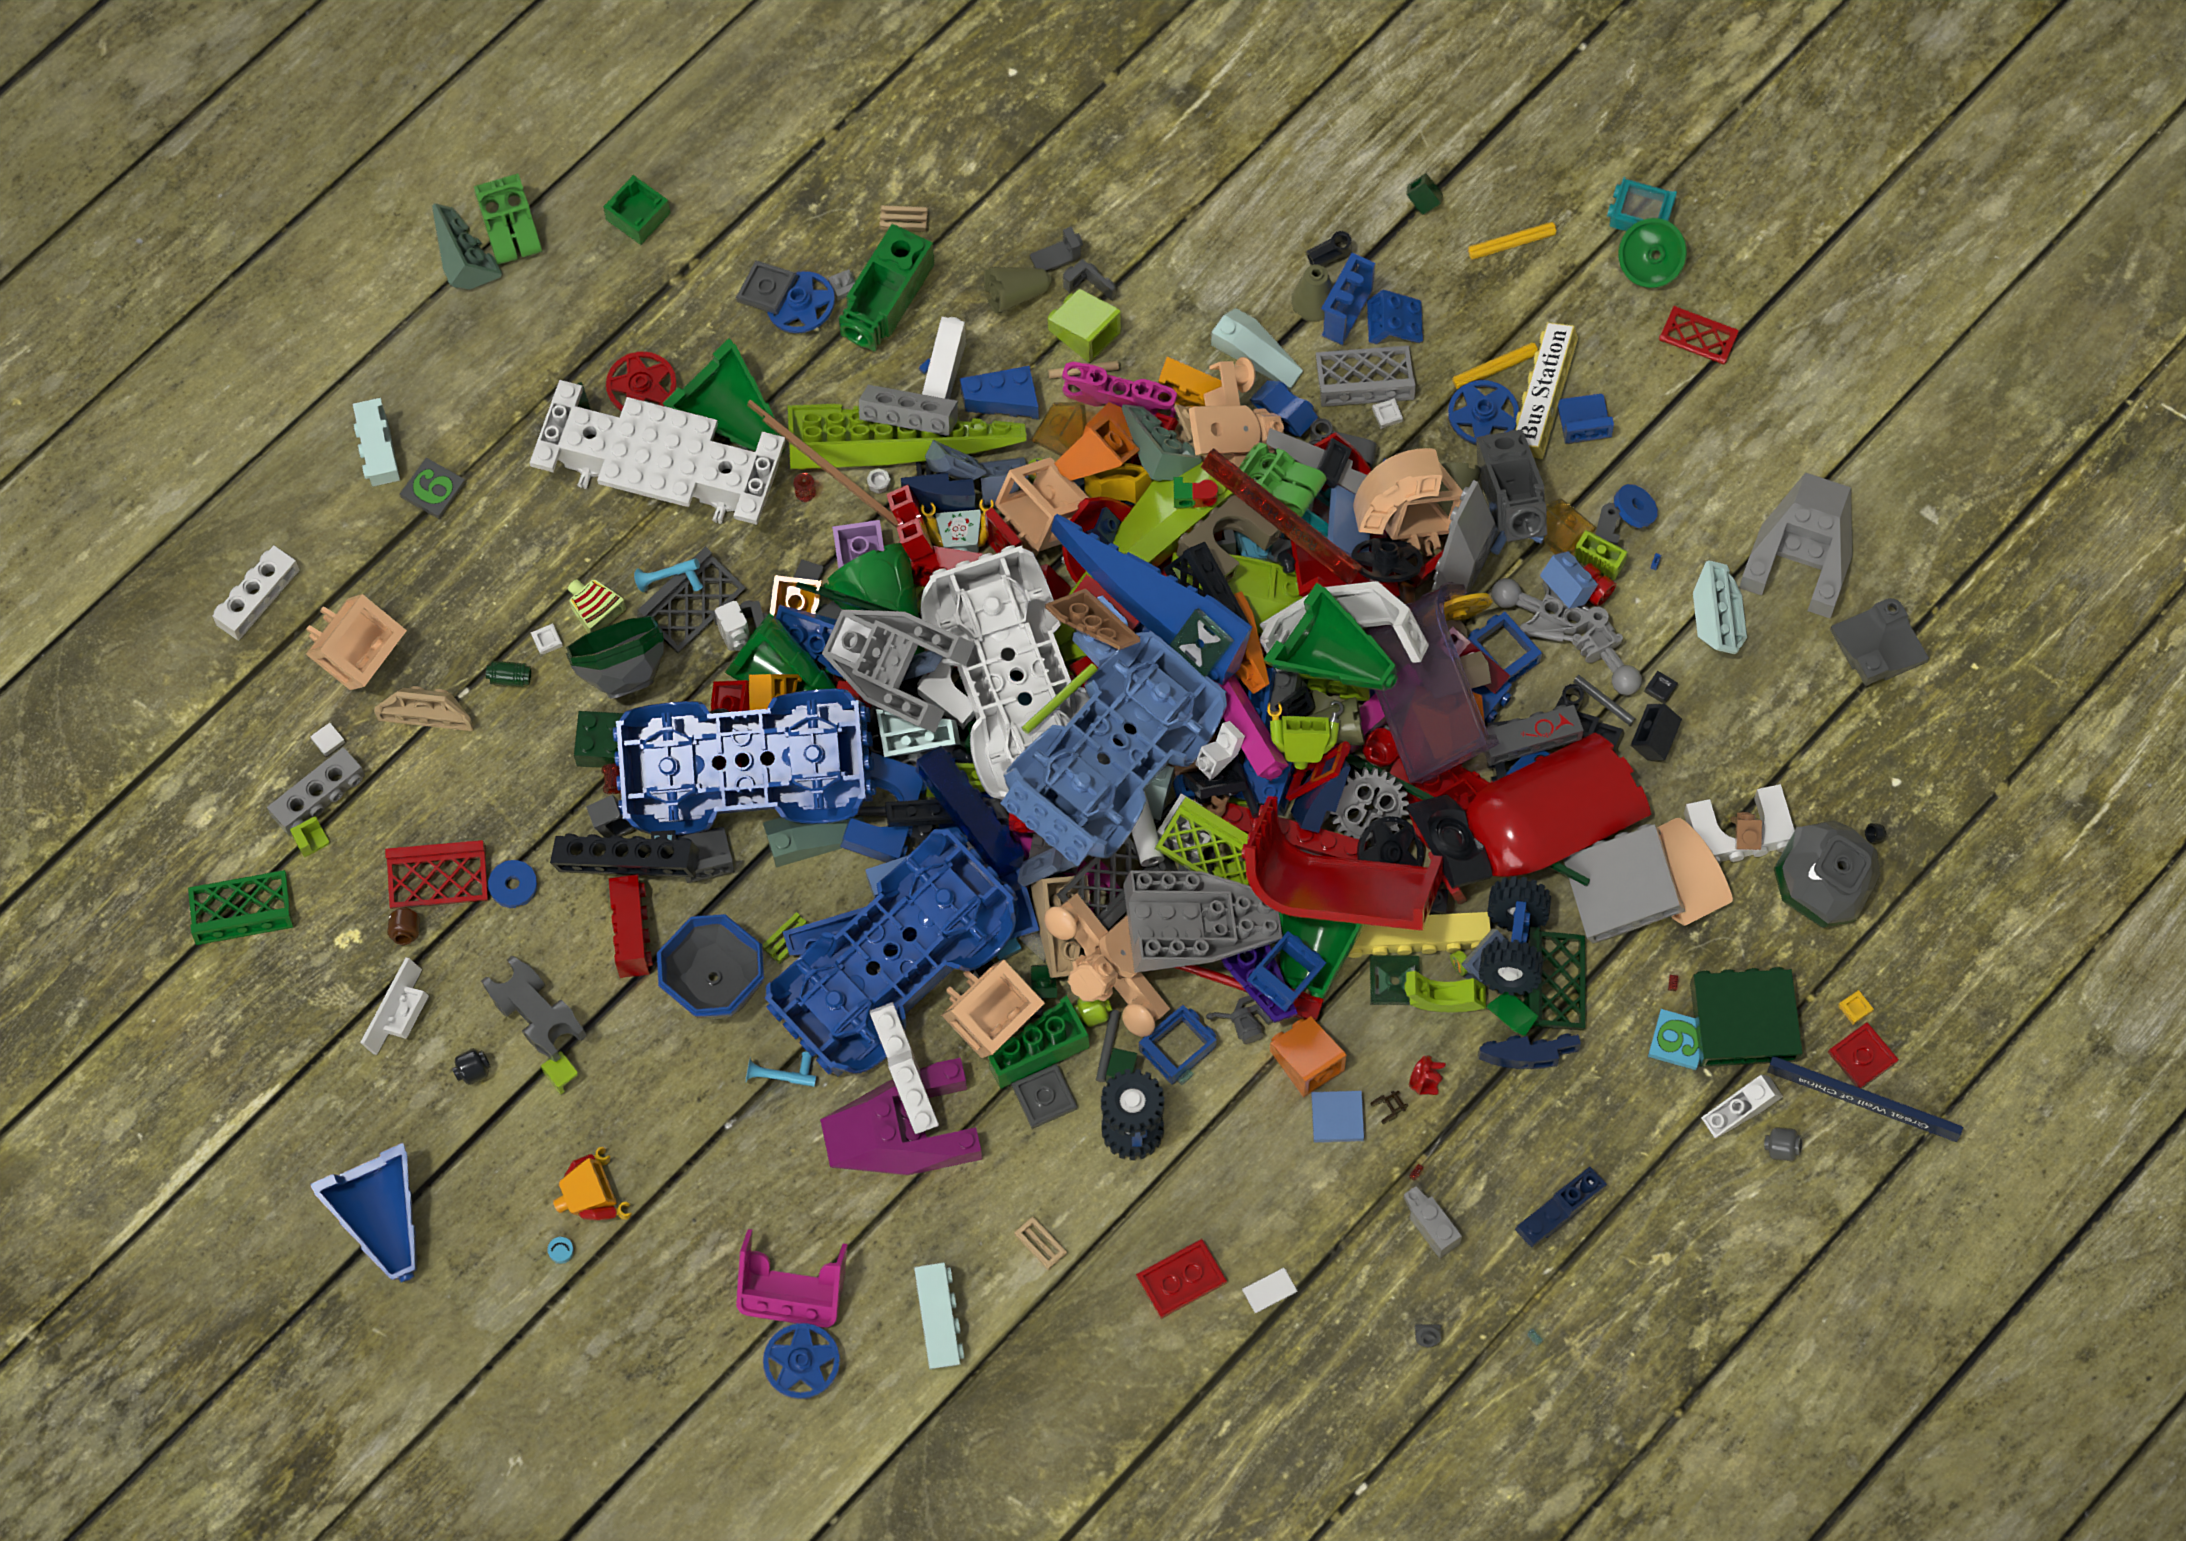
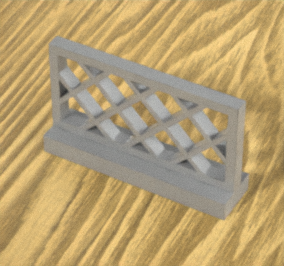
M1409 346L1316 353L1321 407L1378 403L1394 398L1395 401L1415 400V380L1413 378ZM1397 354L1405 355V359L1400 364L1391 358ZM1371 356H1378L1382 360L1375 365L1368 359ZM1348 358H1355L1359 362L1352 367L1345 361ZM1331 359L1335 364L1329 369L1322 364L1321 360ZM1386 363L1395 367L1390 374L1381 369ZM1363 364L1372 369L1366 376L1358 371ZM1339 366L1349 371L1343 377L1334 372ZM1401 371L1408 376V379H1396L1394 376ZM1375 373H1378L1385 379L1383 381H1373L1370 378ZM1352 375L1361 379L1360 382L1350 383L1347 380ZM1329 376L1338 381L1336 384L1324 385V381Z

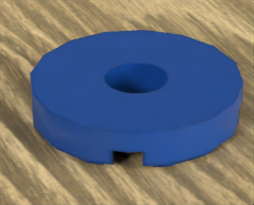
M1627 484L1622 486L1614 495V505L1616 508H1619L1621 511L1619 515L1628 524L1636 528L1648 527L1657 518L1658 509L1655 501L1643 488Z
M518 860L505 861L497 865L491 872L488 879L489 892L493 900L500 906L507 908L523 906L529 903L535 896L538 888L537 877L533 869L525 862ZM512 879L520 882L519 886L515 889H508L506 887L507 882Z

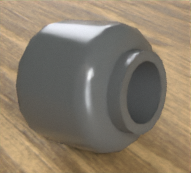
M1775 1127L1770 1135L1765 1136L1764 1149L1769 1150V1155L1774 1160L1793 1161L1797 1155H1801L1802 1136L1798 1135L1795 1129Z

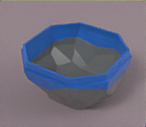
M726 914L690 917L657 952L658 986L696 1018L721 1019L735 1015L744 1008L764 981L762 944ZM713 975L718 977L716 981H710L709 978Z

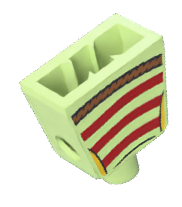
M576 579L568 586V590L574 595L569 600L571 609L588 633L608 626L626 610L624 599L597 580H592L584 586Z

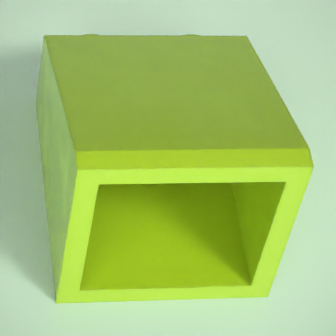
M1078 289L1074 294L1071 293L1066 297L1059 309H1054L1049 314L1048 330L1090 364L1121 333V311L1097 297Z

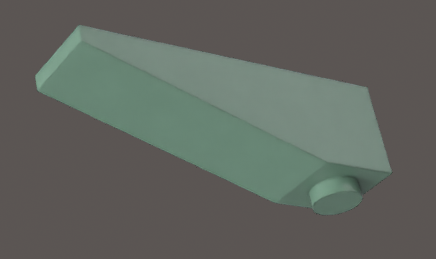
M434 203L432 209L442 267L449 284L455 288L470 290L500 278L502 273L494 257L490 253H484L480 248L481 241L467 232L468 225L455 209Z
M1123 404L1122 411L1132 439L1140 449L1137 453L1141 464L1148 472L1150 478L1156 481H1172L1173 477H1179L1201 463L1202 458L1200 455H1195L1193 446L1188 442L1182 444L1176 439L1177 434L1173 430L1169 431L1161 427V421L1141 406Z
M780 817L763 822L776 868L842 849L840 845L850 819L833 823L805 824ZM852 817L853 819L864 822L863 817Z

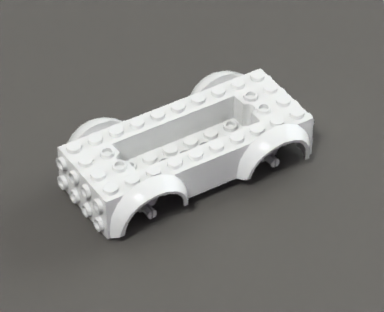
M1014 545L1002 549L1001 553L995 555L987 553L980 556L977 561L971 563L963 561L955 566L956 568L950 570L943 568L933 572L924 588L921 599L922 620L975 643L965 666L944 656L940 662L957 666L977 719L972 726L970 737L971 754L975 770L985 791L991 797L1003 800L1009 791L1003 774L1011 763L1052 725L1066 726L1090 699L1085 688L1079 687L1029 734H1026L1021 728L1071 682L1054 637V633L1061 626V621L1045 608V604L1054 601L1045 576L1033 552L1022 548V546L1015 548ZM1005 648L1013 649L1015 658L1011 661H1005L1001 657L1002 650ZM1014 670H1019L1023 673L1024 678L1018 682L1013 681L1010 678V673ZM1023 692L1029 693L1032 697V702L1026 706L1021 705L1018 702L1019 694ZM1100 753L1097 755V759L1101 764L1107 765L1110 759L1106 754Z

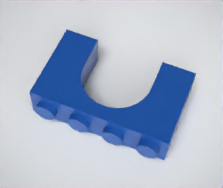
M871 752L870 756L874 758V771H871V780H875L876 787L887 790L895 796L897 801L918 800L919 794H924L927 787V780L924 779L926 770ZM850 818L840 847L887 863L905 857L908 846L904 845L906 837H911L913 826L878 827Z

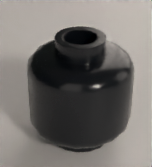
M471 1048L455 1057L454 1063L456 1066L452 1068V1071L458 1081L463 1080L467 1085H472L488 1076V1069L491 1068V1065L483 1050L478 1051L475 1048Z

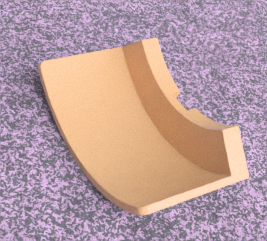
M1422 448L1399 453L1380 463L1367 475L1361 483L1353 502L1359 532L1383 534L1386 523L1400 504L1421 497L1439 495L1442 471L1435 449Z
M1675 818L1659 826L1661 842L1679 899L1683 902L1685 912L1671 916L1672 919L1686 926L1731 903L1733 897L1724 873L1701 836L1681 818Z

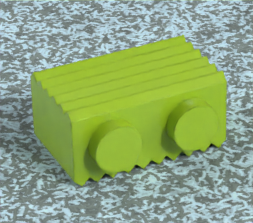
M1585 530L1575 547L1574 557L1578 562H1582L1583 565L1592 563L1602 571L1601 573L1604 576L1607 575L1612 580H1615L1626 562L1628 551Z

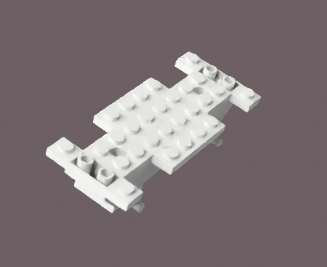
M559 380L530 460L531 467L554 472L559 460L564 463L565 468L581 473L577 486L583 487V489H587L590 477L599 476L598 484L686 507L690 506L692 497L699 498L701 503L712 505L716 508L712 519L715 523L717 521L719 524L722 523L725 511H735L734 519L758 524L779 466V460L786 442L785 437L762 432L756 452L712 441L718 426V422L715 419L629 397L626 398L619 418L577 407L583 392L582 385ZM591 434L596 435V436H595L594 438H592V439H587V438H586L588 435H591ZM724 469L731 470V472L727 474L721 473Z

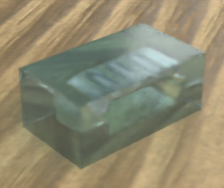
M1188 1069L1178 1078V1082L1183 1085L1193 1076V1073Z
M1533 1329L1527 1333V1336L1536 1346L1542 1343V1339Z

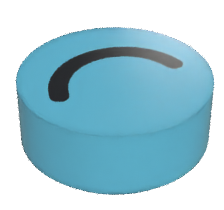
M557 1237L549 1243L548 1254L552 1261L563 1264L573 1257L574 1248L567 1238Z

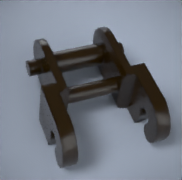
M1392 1091L1389 1096L1385 1097L1382 1095L1370 1103L1371 1107H1374L1376 1103L1380 1104L1383 1102L1391 1110V1114L1381 1120L1383 1125L1388 1120L1390 1122L1396 1119V1115L1399 1112L1406 1111L1408 1104H1403L1398 1096L1400 1091ZM1394 1099L1399 1107L1394 1109L1389 1101Z

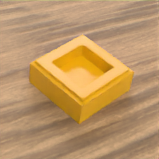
M1859 990L1841 1001L1838 1005L1852 1025L1871 1014L1874 1010Z

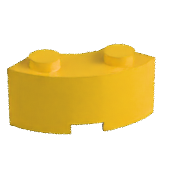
M1125 463V467H1117L1084 477L1085 494L1089 498L1109 497L1116 500L1129 501L1134 504L1138 502L1152 483V478L1149 477L1144 467Z

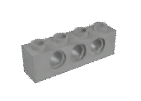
M867 385L859 399V419L949 436L958 421V401Z
M342 747L271 803L267 809L271 817L290 836L291 828L314 816L318 817L330 803L340 800L345 791L360 784L365 776L362 767ZM336 775L342 776L338 781H331ZM317 790L323 791L319 796H312ZM298 805L304 806L300 811H293Z

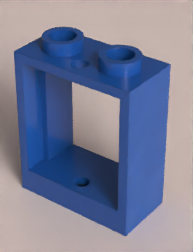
M1506 612L1499 616H1492L1487 621L1486 626L1482 629L1477 628L1473 630L1468 636V639L1492 660H1494L1493 657L1484 649L1480 642L1503 626L1527 653L1504 669L1511 675L1507 680L1510 684L1541 661L1542 652Z
M1287 931L1254 969L1247 981L1286 1012L1318 975L1326 962L1317 952L1304 945L1299 937ZM1281 950H1284L1310 972L1295 991H1292L1266 969Z
M1184 1005L1159 1024L1151 1035L1139 1041V1051L1171 1085L1216 1048L1215 1038L1217 1036L1209 1026L1204 1027L1199 1022L1200 1018L1197 1013L1191 1008L1188 1010ZM1183 1021L1205 1045L1176 1068L1154 1044Z

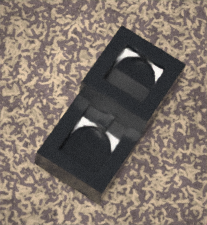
M1577 711L1584 730L1582 738L1597 733L1614 745L1613 751L1616 753L1625 734L1624 730L1602 723L1599 717Z

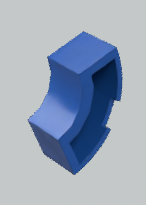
M1267 380L1249 399L1257 409H1266L1269 413L1281 416L1284 431L1296 436H1301L1318 418L1313 411V405L1309 401L1292 394L1281 381Z

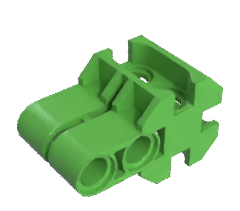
M519 174L474 186L477 202L497 265L518 259L513 245L514 240H517L522 258L542 252ZM511 196H518L521 202L517 206H511L508 203V199ZM490 202H494L499 206L498 210L494 213H490L485 209L486 205ZM507 221L511 222L514 231L512 235H510Z
M1260 442L1254 445L1230 479L1231 485L1239 488L1236 493L1241 489H1245L1248 493L1250 491V496L1251 493H1254L1252 495L1255 500L1257 497L1262 500L1261 505L1263 503L1268 504L1269 512L1273 508L1272 513L1280 511L1295 517H1302L1327 481L1326 476L1316 468L1295 462V459L1285 450L1277 448L1276 455L1269 452L1267 444Z

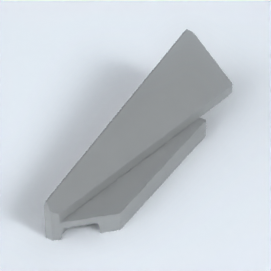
M1271 428L1268 431L1267 445L1273 447L1275 451L1277 448L1285 450L1296 462L1317 469L1325 451L1324 449ZM1348 459L1338 484L1356 494L1367 475L1351 469L1353 461Z

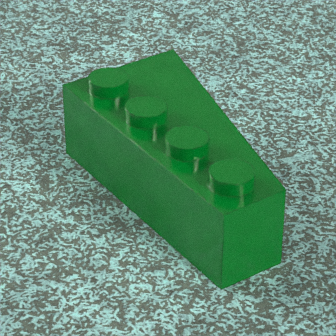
M1068 996L1063 997L1054 1008H1049L1043 1013L1041 1018L1033 1024H1028L1023 1028L1024 1031L1015 1038H1010L992 1055L988 1056L989 1068L1001 1089L1090 1048L1088 1034Z

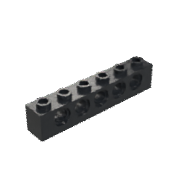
M568 833L565 836H555L550 863L558 872L695 877L700 850L691 839L683 837L678 838V840H669L665 837L646 839L641 836L623 838L618 835H611L610 838L594 834H589L587 837H579ZM674 853L671 858L667 859L670 854Z

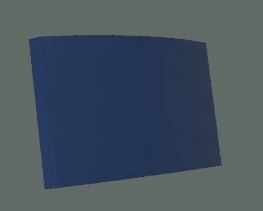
M948 473L901 478V487L906 485L910 487L919 503L920 509L923 504L925 513L932 511L931 503L935 505V513L975 510L973 479L949 481Z
M1336 756L1326 761L1321 775L1332 769ZM1346 759L1337 777L1295 799L1291 813L1301 829L1319 833L1326 810L1336 812L1351 768ZM1311 773V775L1308 777V779L1306 780L1305 783H1307V782L1310 781L1311 776H1312V773Z

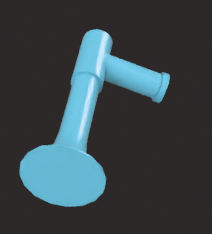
M696 558L651 573H644L641 569H636L634 573L636 585L644 593L652 582L683 573L688 577L694 591H699L703 588V584L699 581L694 571L700 568V563Z
M802 1052L799 1073L760 1067L754 1064L750 1057L746 1082L754 1077H765L814 1087L816 1076L809 1075L812 1056L808 1052Z

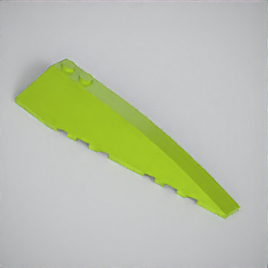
M842 404L787 405L788 430L834 467L877 466L926 461L925 455L933 440L965 454L1026 441L1024 423L993 421L992 424H987L982 419L973 418L971 422L959 421L958 417V421L948 436L859 419V406H854L853 409H843ZM789 442L790 469L821 468Z
M1201 461L1200 464L1179 477H1183V483H1200L1206 479L1214 481L1218 487V501L1210 507L1174 508V480H1154L1119 526L1113 544L1119 547V552L1123 554L1129 552L1158 567L1178 550L1180 537L1186 532L1189 534L1193 531L1194 526L1201 519L1203 521L1206 520L1215 507L1220 508L1229 497L1236 494V489L1220 473ZM1087 571L1083 574V576L1071 590L1069 595L1074 592V590L1077 588V586L1080 584V582L1083 580L1086 574L1090 576V574ZM1062 622L1061 626L1054 633L1058 648L1073 637V633L1078 632Z

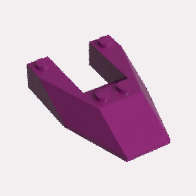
M961 1058L937 1062L920 1069V1077L928 1098L967 1090ZM894 1079L887 1081L820 1119L830 1168L913 1175L982 1160L976 1127L926 1138L925 1131L915 1134Z

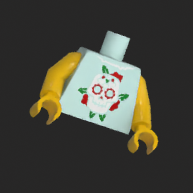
M982 498L979 504L981 510L935 513V505L931 503L932 511L930 513L924 512L923 504L921 505V512L926 516L925 525L930 541L935 546L978 553L979 547L984 546L987 541L985 511L990 508L983 506ZM991 499V507H992V508L994 507V500H993V499Z

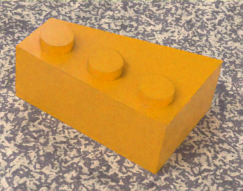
M1168 356L1158 380L1159 384L1170 387L1177 393L1175 404L1185 407L1205 406L1204 394L1222 387L1220 379ZM1167 393L1159 395L1163 400H1171V396Z
M798 674L749 675V710L767 709L772 698L796 692L797 683L801 682L802 678Z

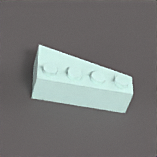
M945 1263L914 1267L929 1368L936 1369L960 1365L959 1359H964L962 1343L957 1344L955 1335L960 1333L958 1318L953 1319L952 1308H956L954 1293H949L948 1283H953L951 1268H945Z

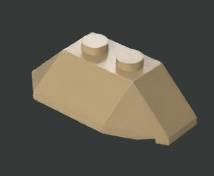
M418 686L402 688L377 705L374 710L378 721L473 731L470 716L454 696L443 689L430 691Z

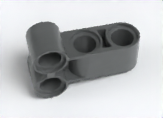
M1324 418L1315 420L1311 427V441L1308 443L1315 445L1335 433V431H1332L1333 426L1331 422ZM1317 431H1324L1326 434H1325V435H1319V434H1317L1316 432H1317ZM1337 432L1362 455L1371 469L1378 447L1377 444L1369 439Z

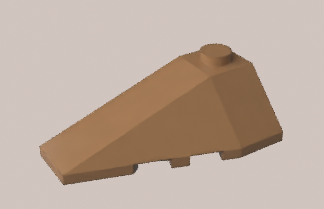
M1086 588L1045 604V608L1062 623L1114 648L1121 650L1140 642V637Z

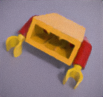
M599 1147L595 1155L588 1154L572 1161L564 1178L559 1182L563 1195L553 1200L554 1207L559 1213L569 1209L571 1214L580 1216L582 1219L597 1221L614 1219L616 1215L623 1220H627L632 1216V1213L624 1214L621 1212L622 1208L630 1207L628 1202H622L618 1208L614 1207L617 1202L602 1167L610 1162V1155L604 1158L600 1157V1155L606 1153V1148Z

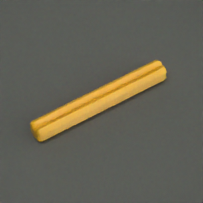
M1549 222L1468 247L1469 257L1476 259L1553 236L1557 231L1554 222Z
M1531 342L1454 376L1453 384L1456 389H1459L1469 382L1482 380L1534 357L1538 348L1534 342Z

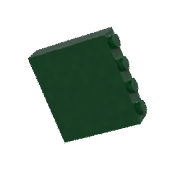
M1774 967L1770 970L1760 971L1758 968H1750L1745 970V972H1735L1733 969H1727L1720 973L1699 971L1693 974L1690 981V989L1696 1024L1700 1067L1770 1063L1774 1056L1788 1062L1799 1061L1803 1053L1792 969L1784 970L1783 967Z

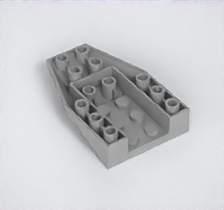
M1473 480L1470 487L1464 488L1460 500H1462L1460 506H1455L1451 513L1450 520L1452 521L1448 528L1450 531L1443 555L1435 567L1437 572L1434 576L1435 583L1432 590L1435 591L1434 600L1440 603L1444 602L1445 596L1454 592H1462L1463 595H1469L1491 552L1490 549L1500 534L1480 485L1475 480Z
M1130 871L1123 884L1134 973L1214 962L1278 942L1282 938L1279 912L1264 904L1248 885L1202 871Z

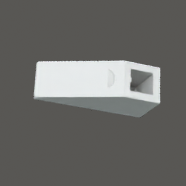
M1760 1075L1704 1115L1702 1120L1714 1138H1718L1763 1112L1783 1096L1770 1076Z

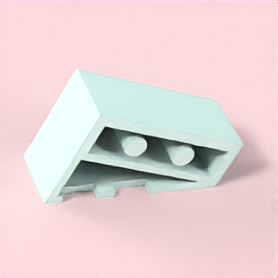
M381 398L354 403L353 408L357 422L354 424L356 437H360L361 444H358L360 457L365 458L366 465H362L365 479L370 478L372 487L400 481L388 419Z

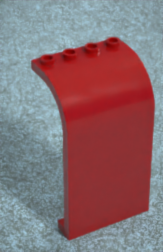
M1268 796L1265 804L1260 806L1259 817L1254 819L1253 831H1249L1247 844H1243L1242 859H1245L1247 880L1256 896L1270 908L1296 917L1423 931L1443 878V856L1433 855L1429 867L1320 856L1303 852L1293 846L1283 835L1278 822V797Z

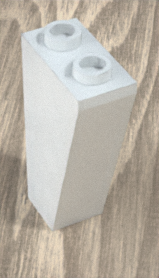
M941 318L922 392L923 395L945 399L950 398L966 345L965 322L958 318Z

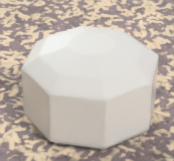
M880 468L870 471L867 477L870 491L878 494L887 491L891 484L888 472Z

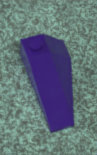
M1269 944L1221 959L1225 968L1274 1023L1297 1015L1294 1004L1285 1012L1247 981L1254 969L1271 951ZM1274 958L1266 969L1285 984Z

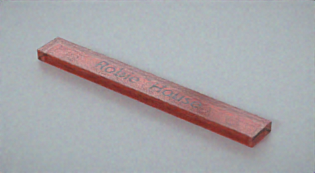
M1213 448L1209 451L1201 465L1203 470L1346 584L1349 585L1355 581L1363 566Z

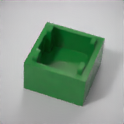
M634 175L603 206L606 220L640 245L671 214L668 199Z

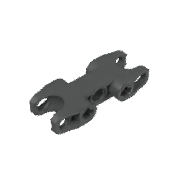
M511 956L507 961L514 974L509 981L499 984L486 976L481 982L496 1008L505 1017H508L516 1010L530 1024L522 1030L526 1039L539 1053L556 1062L561 1057L555 1049L554 1042L560 1035L572 1034L581 1041L587 1035L566 1003L559 1000L551 1007L538 993L545 987L542 979L529 965Z

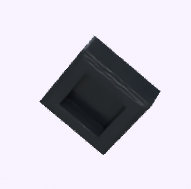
M1657 670L1644 692L1665 704L1677 687L1678 682Z

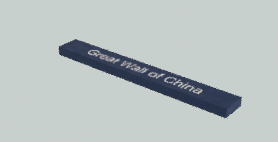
M1775 1056L1772 1057L1767 1070L1770 1074L1954 1142L1958 1141L1963 1127L1956 1123Z

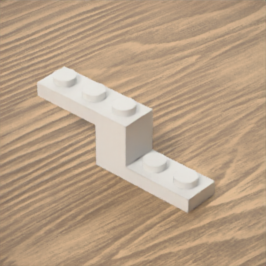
M892 1002L870 1010L871 1018L888 1058L890 1072L914 1133L917 1134L939 1126L922 1083L920 1069L894 1003Z

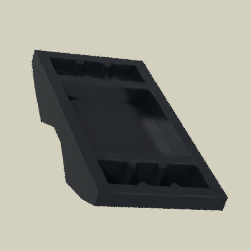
M1445 794L1408 804L1407 809L1434 856H1443V873L1452 889L1487 880L1493 876L1485 847L1472 835L1468 827L1465 811L1455 800Z

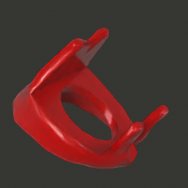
M1430 1055L1423 1056L1416 1063L1412 1071L1409 1088L1418 1095L1439 1094L1437 1085L1442 1081L1443 1077L1435 1069L1444 1068L1446 1063L1433 1062Z

